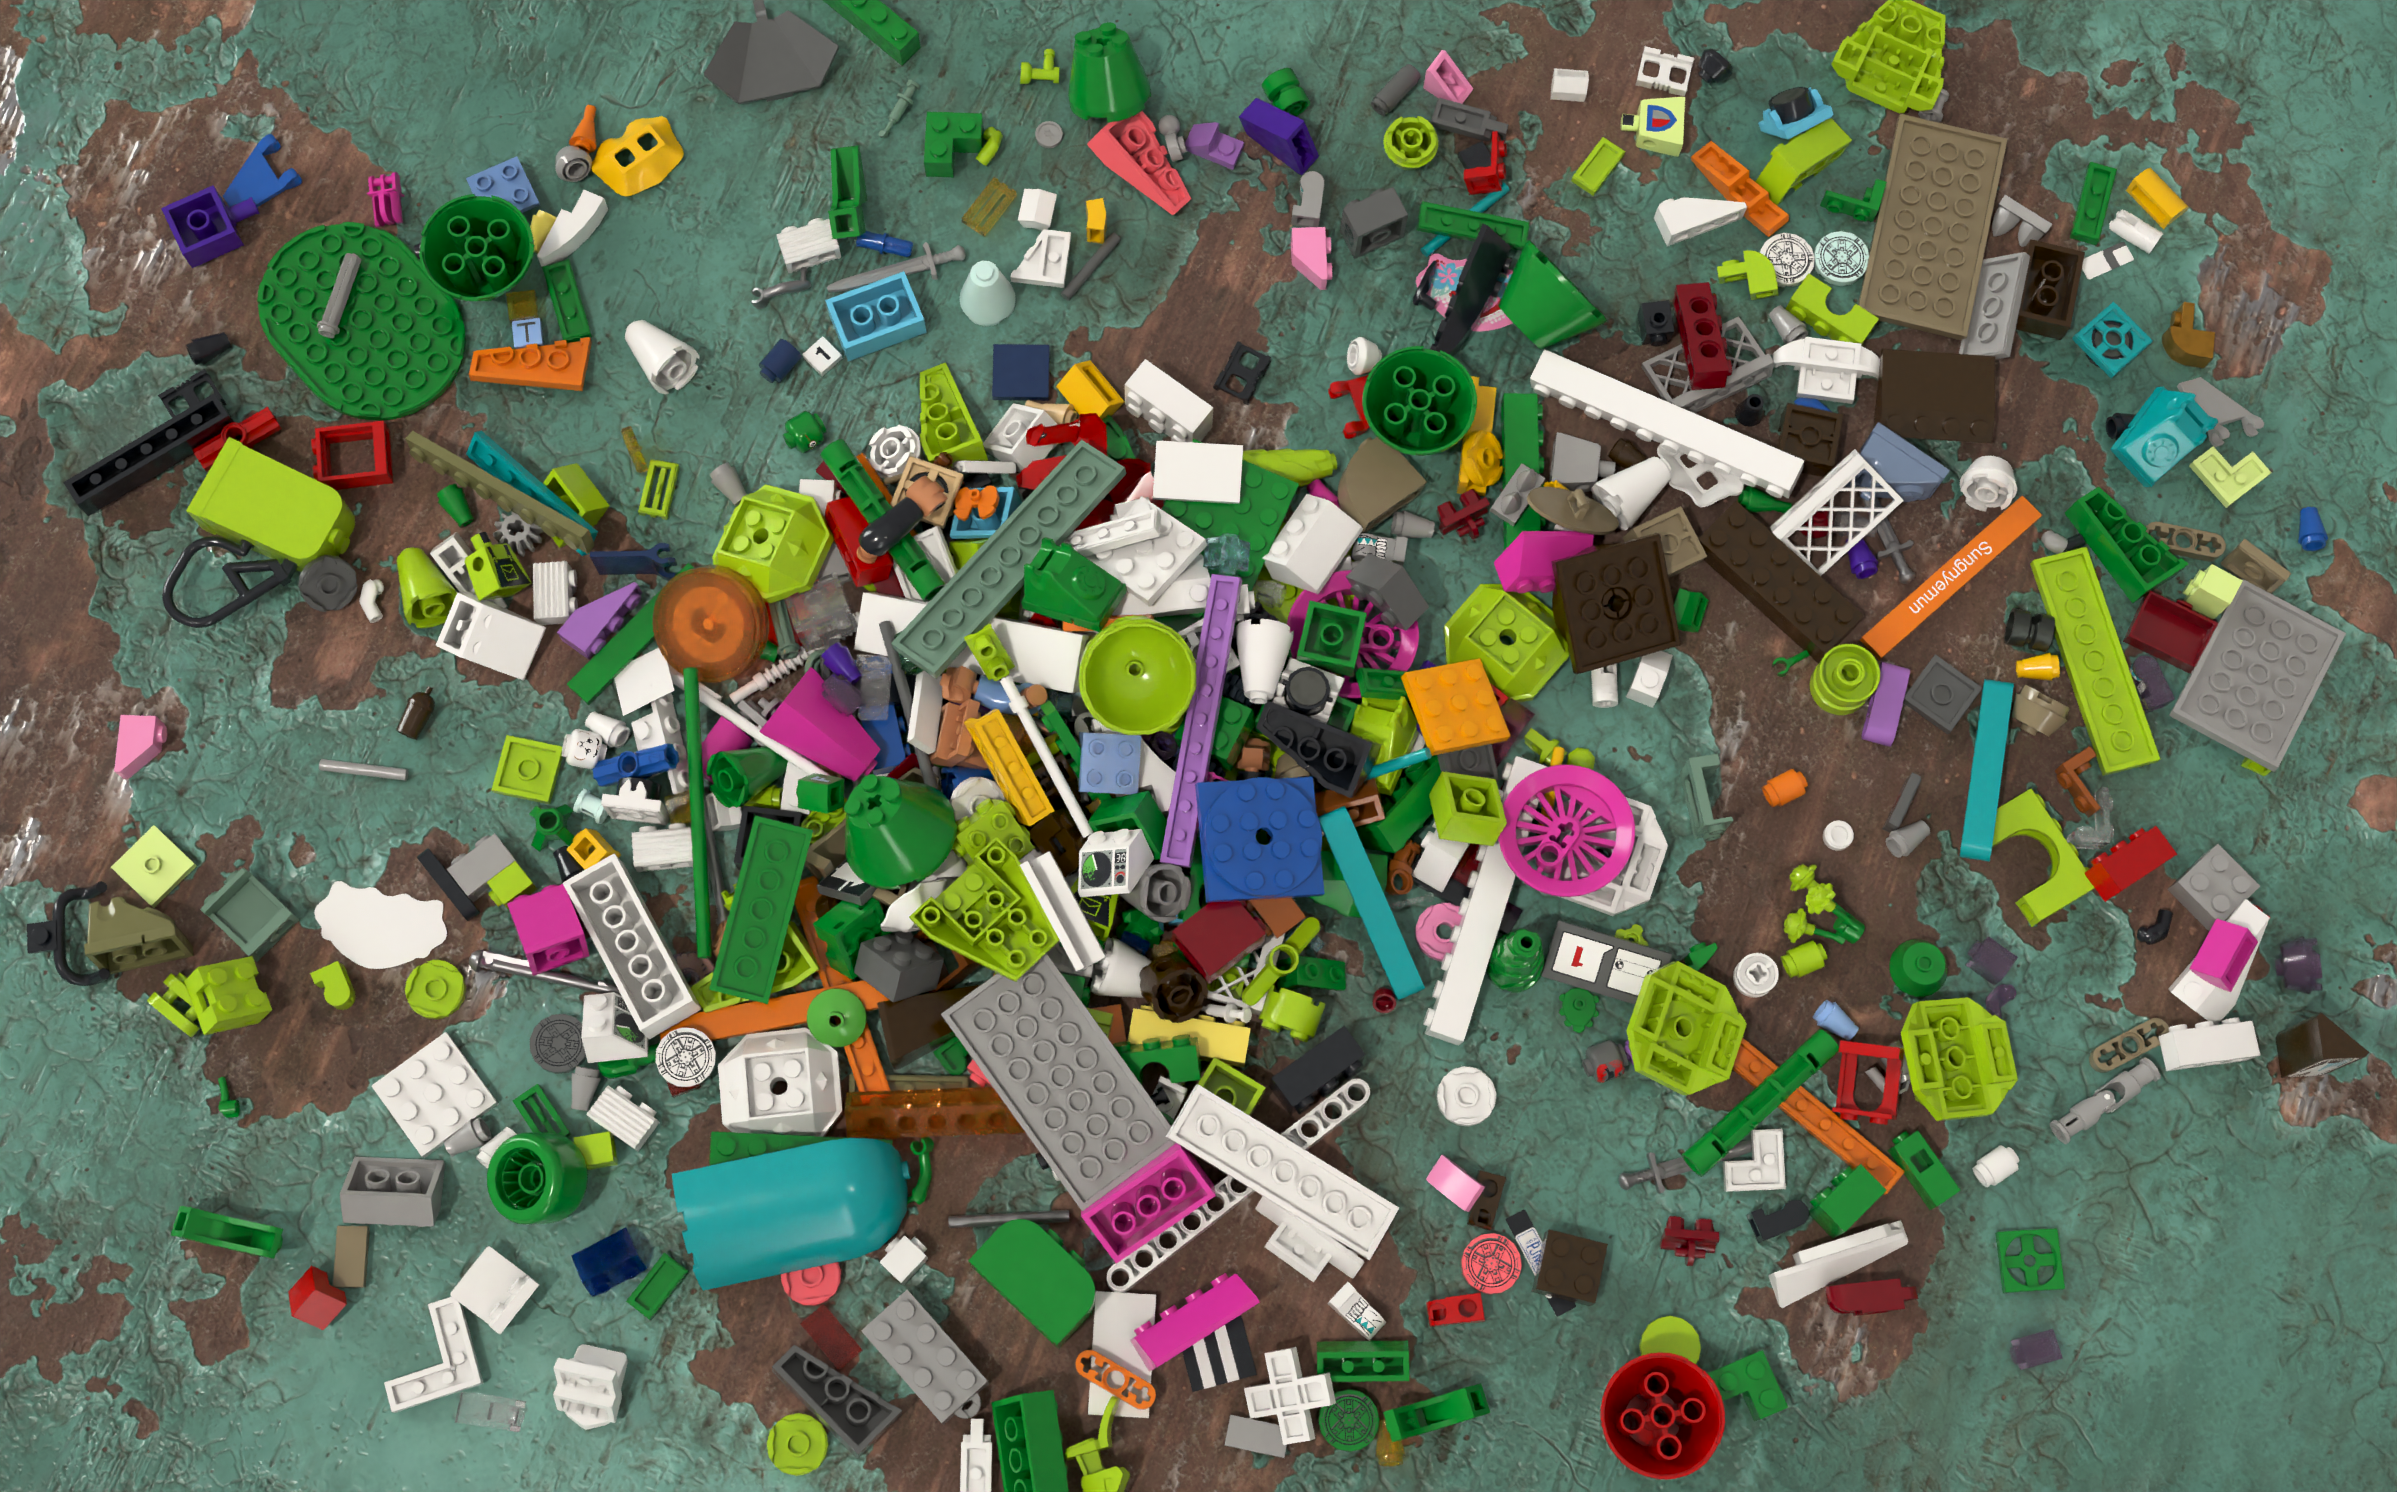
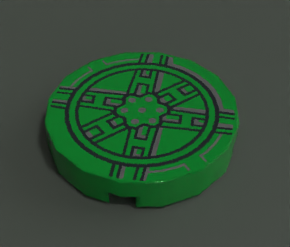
M1350 1389L1334 1393L1336 1403L1321 1407L1318 1419L1320 1432L1327 1443L1337 1450L1346 1452L1361 1450L1372 1442L1378 1432L1380 1420L1377 1407L1368 1396L1360 1391Z

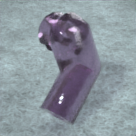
M2010 984L1997 986L1986 997V1010L1991 1015H1996L2002 1019L2001 1008L2016 997L2015 988Z

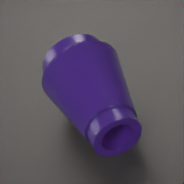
M1862 538L1848 551L1851 573L1855 574L1858 579L1871 577L1878 571V560Z
M840 642L830 646L821 655L824 659L823 664L849 687L862 678V674L847 646H842Z

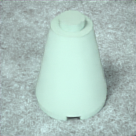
M990 261L977 262L972 267L960 292V306L963 312L975 324L994 326L1006 317L1008 318L1015 307L1014 289L996 265Z

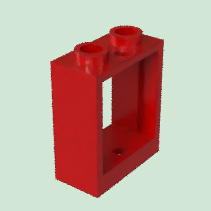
M384 421L315 428V438L311 440L314 456L317 455V465L313 466L315 480L332 487L334 490L393 484L390 430ZM373 439L375 471L331 476L330 444Z

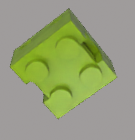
M253 956L197 967L184 981L204 1035L258 1024L272 1011L266 992L263 993L259 990L255 977L259 972Z

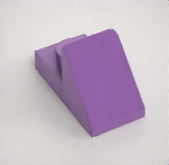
M1217 122L1194 124L1185 142L1187 152L1232 170L1244 148L1243 141L1220 133L1219 123Z

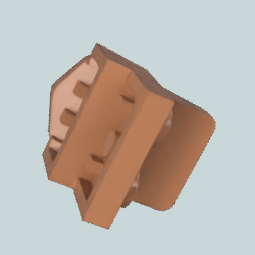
M968 699L961 705L948 702L942 706L936 751L929 754L931 764L947 767L956 765L980 770L989 769L964 724V721L969 718L979 719L981 717V713L978 712L980 702Z

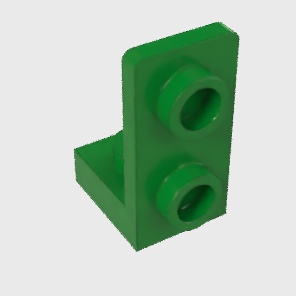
M1876 179L1872 188H1866L1862 200L1826 190L1820 206L1832 213H1843L1853 216L1858 221L1873 222L1879 210L1887 182Z
M1299 956L1296 969L1290 974L1277 979V990L1281 988L1293 990L1301 987L1343 991L1346 989L1345 962ZM1290 957L1277 961V968L1279 970L1286 971L1291 967Z

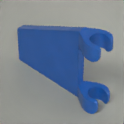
M272 134L263 137L256 145L224 193L223 198L229 207L247 200L249 197H252L256 206L259 207L283 191L295 188L302 183L300 175L293 168L285 171L278 179L264 156L275 153L281 148L280 143Z

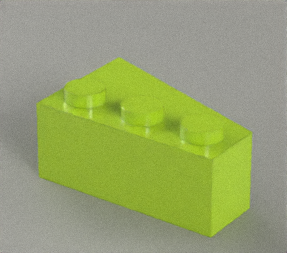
M1829 118L1806 130L1805 133L1794 136L1789 140L1788 144L1784 145L1781 143L1775 147L1770 153L1772 156L1771 160L1755 182L1769 192V199L1773 203L1779 205L1790 188L1797 191L1803 185L1801 183L1802 180L1812 174L1816 176L1837 160L1846 150L1852 139L1832 118Z

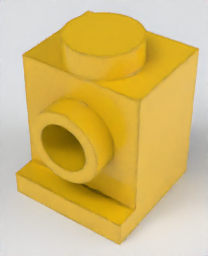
M587 828L577 833L573 838V843L567 848V851L585 870L614 853L618 858L621 856L598 831Z

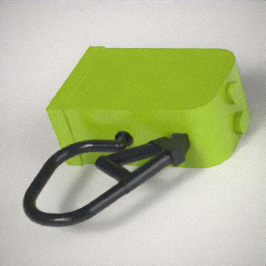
M229 437L186 510L203 530L222 537H203L192 542L184 549L163 586L162 600L164 607L174 620L183 625L193 628L212 626L278 585L282 584L284 587L292 582L291 578L295 571L302 572L305 565L324 555L339 557L340 553L343 554L350 543L349 537L354 530L355 516L340 494L332 487L244 446L241 442ZM205 547H221L241 557L247 556L251 549L271 558L225 564L222 570L234 586L239 597L209 616L202 618L190 617L179 611L174 604L173 590L192 556ZM273 571L274 575L251 589L248 588L239 574Z

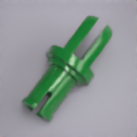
M659 1043L648 1046V1057L598 1062L599 1071L604 1077L609 1079L635 1074L640 1066L656 1063V1049Z

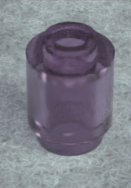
M842 673L838 677L832 674L821 685L824 689L821 695L840 714L844 712L848 717L865 701L860 696L861 692Z

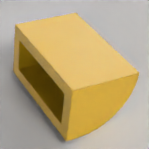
M2151 167L2136 176L2126 189L2163 230L2189 208Z
M1091 360L1074 364L1056 386L1067 401L1073 404L1074 409L1079 415L1096 413L1103 419L1107 415H1113L1125 402Z

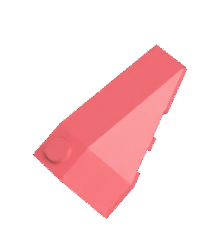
M1141 111L1130 118L1109 122L1087 143L1088 147L1105 166L1171 215H1174L1191 200V197L1177 170L1171 167L1166 158L1168 152L1164 145L1160 146L1154 134L1156 129L1152 121Z

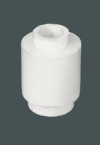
M2000 1145L1979 1159L1977 1165L1972 1169L1976 1178L1983 1186H1996L2019 1169L2017 1164L2019 1158L2012 1148H2005Z

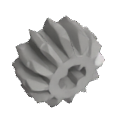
M511 511L512 515L510 516L502 512L501 516L504 521H495L494 524L498 530L493 533L495 540H499L498 544L507 543L514 554L518 551L522 557L525 555V549L535 552L533 543H542V538L538 535L543 532L541 527L534 523L532 525L527 524L513 511Z

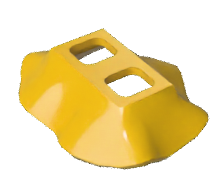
M663 116L641 118L629 123L622 137L610 138L601 143L592 162L591 169L617 194L632 196L661 183L675 166L679 164L684 153L682 146L672 132L667 118ZM647 133H650L658 142L649 151L643 150L637 142L639 138ZM624 149H628L635 157V160L626 167L621 166L615 159V155Z

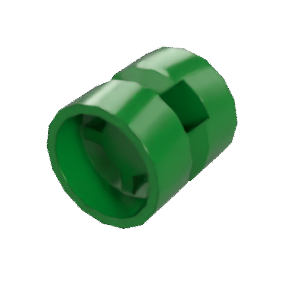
M1291 68L1275 71L1262 83V89L1268 100L1273 101L1272 105L1295 117L1303 113L1310 105L1308 96L1304 89L1299 87L1300 82Z

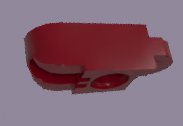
M1900 1278L1825 1287L1828 1306L1836 1314L1853 1313V1316L1887 1313L1905 1309L1904 1301L1919 1299L1917 1286L1901 1287Z

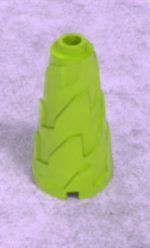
M1286 448L1269 451L1263 449L1243 451L1242 460L1299 484V487L1308 485L1314 480L1332 476L1333 470L1337 469L1335 454L1329 453L1327 449L1292 450Z

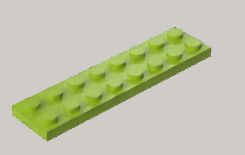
M2087 547L2033 560L2030 566L2047 615L2054 616L2055 618L2054 636L2091 744L2097 755L2096 758L2102 776L2158 762L2160 756Z

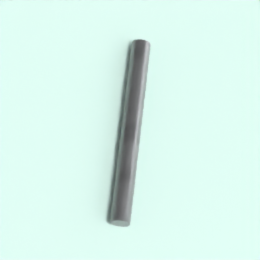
M1069 1210L949 1216V1228L1001 1226L1015 1219H1025L1036 1224L1069 1222Z

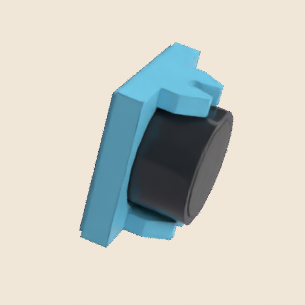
M1795 87L1773 96L1768 103L1770 109L1763 111V120L1758 124L1761 132L1789 140L1831 118L1834 114L1831 106L1823 104L1817 89Z

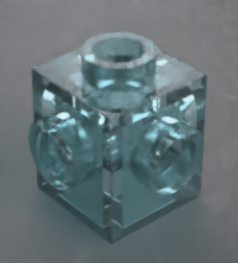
M1229 533L1222 534L1221 537L1205 538L1207 546L1204 549L1203 567L1217 570L1219 575L1233 577L1236 576V572L1248 571L1250 542L1239 540V535Z

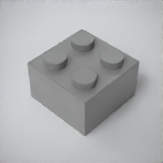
M2217 844L2206 851L2167 890L2210 931L2216 919L2225 921L2243 900H2247L2260 885Z

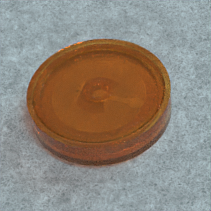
M704 565L676 575L663 587L654 606L653 632L660 652L676 671L684 675V668L695 667L698 668L699 682L715 683L738 676L757 662L768 640L769 617L761 594L749 579L729 567Z

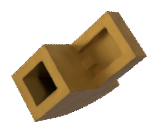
M2183 302L2177 311H2173L2170 327L2162 336V344L2168 356L2177 363L2185 366L2205 368L2213 359L2215 332L2193 329L2195 303Z

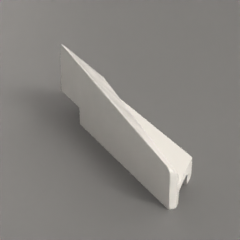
M1901 1220L1793 1254L1796 1266L1768 1275L1778 1305L1784 1308L1907 1245L1908 1238Z

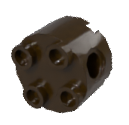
M1172 952L1158 957L1140 971L1141 995L1160 1019L1170 1020L1172 1023H1181L1193 1018L1203 1008L1201 1003L1204 997L1207 999L1208 995L1207 982L1190 961L1180 953Z

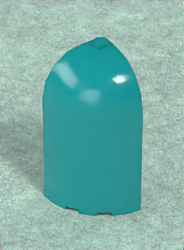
M845 1138L824 1141L672 1174L677 1212H682L684 1222L687 1225V1230L682 1231L687 1253H693V1271L703 1291L855 1259L878 1250L897 1233L907 1212L908 1187L906 1179L911 1178L909 1163L902 1160L898 1150L890 1143L869 1138Z

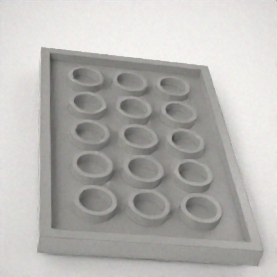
M2241 579L2243 581L2233 601L2223 611L2218 621V626L2192 670L2169 716L2275 772L2346 633Z

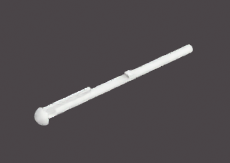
M667 660L673 684L684 691L683 671ZM699 682V700L701 703L808 775L817 773L831 776L794 750L759 732L762 729L760 725L758 727L739 713L722 703L720 695Z

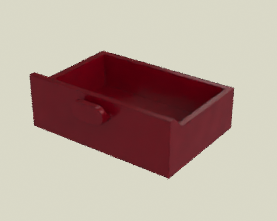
M2150 590L2142 598L2123 642L2191 674L2219 623L2193 611V606L2183 600L2177 599L2174 602Z

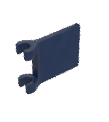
M659 543L645 551H590V558L599 575L655 574L666 581H670L676 575L675 573L665 572L668 566H677L676 559L672 557L659 558L661 552L670 551V546L667 543Z

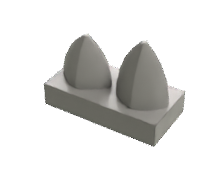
M2004 195L1994 215L1992 231L1994 237L2000 236L2014 228L2019 221H2022L2019 227L2018 241L2019 245L2024 247L2030 239L2038 241L2043 235L2045 236L2052 223L2007 195Z
M1521 463L1492 505L1490 512L1514 527L1529 505L1527 495L1531 490L1541 487L1545 478L1536 473L1534 469H1530Z

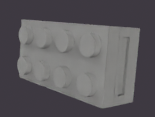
M908 1289L861 1330L943 1425L954 1415L959 1418L969 1419L978 1413L981 1407V1398L978 1393L989 1382ZM973 1401L972 1405L968 1409L963 1410V1407L967 1403Z

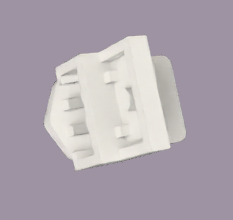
M583 1344L577 1348L574 1358L569 1360L558 1358L554 1366L557 1386L553 1394L557 1410L564 1411L571 1420L585 1430L604 1426L610 1422L615 1423L622 1399L621 1387L628 1364L627 1356L621 1352Z

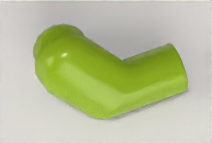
M988 127L985 130L983 138L987 142L975 157L985 166L995 156L1003 139L1001 131L996 130L994 127Z

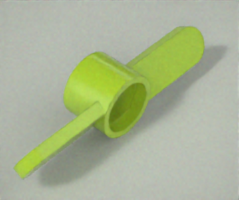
M1314 917L1305 919L1284 944H1280L1269 951L1265 959V966L1242 992L1241 998L1245 1004L1249 1006L1257 1004L1279 977H1284L1296 969L1299 962L1298 955L1320 931L1321 926L1318 919ZM1276 951H1284L1290 956L1291 967L1288 970L1282 971L1275 967L1272 958Z

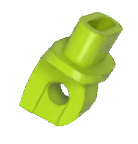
M1531 728L1524 736L1525 744L1532 751L1540 755L1539 764L1545 763L1550 767L1553 748L1560 747L1558 745L1560 741L1557 739L1548 741Z

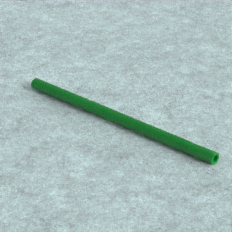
M689 667L683 669L696 940L697 958L705 959L712 958L699 680L698 668Z

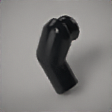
M2164 909L2158 910L2155 924L2148 928L2140 927L2137 932V939L2140 942H2146L2147 945H2153L2164 940L2168 935L2173 913Z

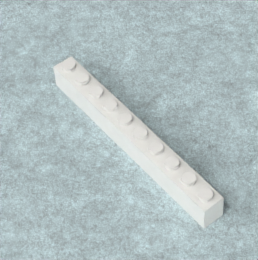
M1544 349L1530 377L1531 388L1542 397L1548 398L1550 395L1559 399V403L1571 409L1577 407L1584 410V413L1593 419L1599 420L1601 417L1610 421V425L1622 431L1628 429L1635 432V435L1644 441L1651 442V440L1662 443L1661 446L1669 452H1682L1688 455V459L1695 463L1703 464L1705 462L1714 466L1713 469L1723 475L1733 474L1740 477L1739 480L1742 483L1755 487V485L1761 486L1766 489L1768 494L1774 497L1781 498L1784 496L1789 499L1803 470L1804 460L1548 350Z
M1518 756L1511 763L1506 762L1501 775V779L1505 780L1502 790L1498 789L1502 806L1509 793L1521 780L1547 766ZM1537 798L1529 804L1535 810L1539 802ZM1522 812L1518 821L1532 824L1533 818ZM1516 829V839L1528 837V831ZM1497 839L1494 846L1480 845L1475 860L1480 861V863L1478 864L1477 871L1472 870L1469 876L1467 887L1471 888L1468 899L1463 898L1458 911V914L1462 915L1460 925L1454 926L1449 942L1454 944L1451 953L1446 952L1442 961L1441 969L1445 970L1442 981L1437 980L1432 997L1436 998L1433 1009L1428 1008L1423 1025L1427 1026L1426 1035L1458 1046L1464 1042L1515 879L1514 872L1508 866L1501 852L1499 839ZM1518 847L1522 854L1524 847Z

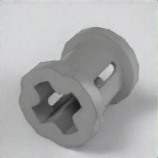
M1942 88L1933 109L1919 111L1918 115L1920 118L1938 123L1941 122L1943 118V105L1948 100L1949 93Z

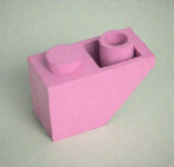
M1325 227L1292 228V265L1320 290H1326L1327 280H1332V263H1327L1326 254H1331V237H1326Z

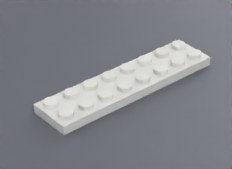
M1198 1084L1195 1085L1166 1135L1168 1139L1181 1145L1186 1150L1329 1235L1367 1260H1370L1399 1210V1207Z

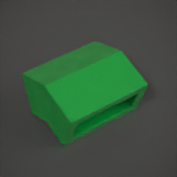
M1681 588L1677 591L1673 603L1679 630L1699 632L1709 601L1702 593L1690 592Z

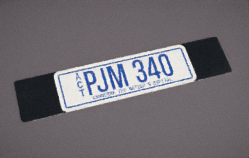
M1522 1210L1506 1218V1222L1534 1275H1536L1542 1241L1527 1212ZM1546 1296L1557 1317L1576 1307L1574 1302Z

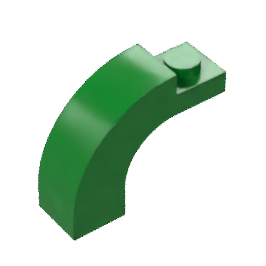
M1480 1383L1431 1399L1383 1412L1386 1420V1429L1390 1434L1392 1442L1489 1414L1490 1409L1482 1384Z

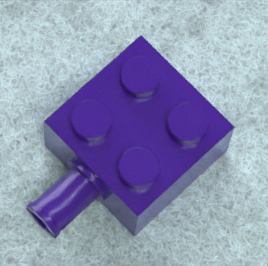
M214 185L161 208L182 255L192 268L244 246L236 229L237 222L260 213L252 197L228 207Z

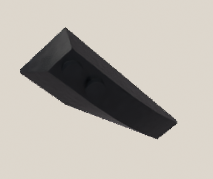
M1486 224L1481 226L1459 277L1455 291L1456 295L1452 294L1445 313L1446 318L1441 321L1434 339L1435 343L1431 345L1430 350L1438 352L1441 350L1454 357L1476 327L1491 296L1497 298L1502 286V282L1498 281L1501 273L1507 274L1513 259L1508 257L1511 247Z

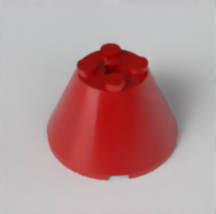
M1658 1352L1634 1358L1623 1365L1612 1376L1603 1393L1600 1420L1605 1440L1621 1463L1642 1476L1667 1480L1689 1475L1709 1461L1723 1436L1725 1411L1720 1392L1705 1370H1702L1683 1356ZM1654 1415H1659L1660 1421L1656 1422Z

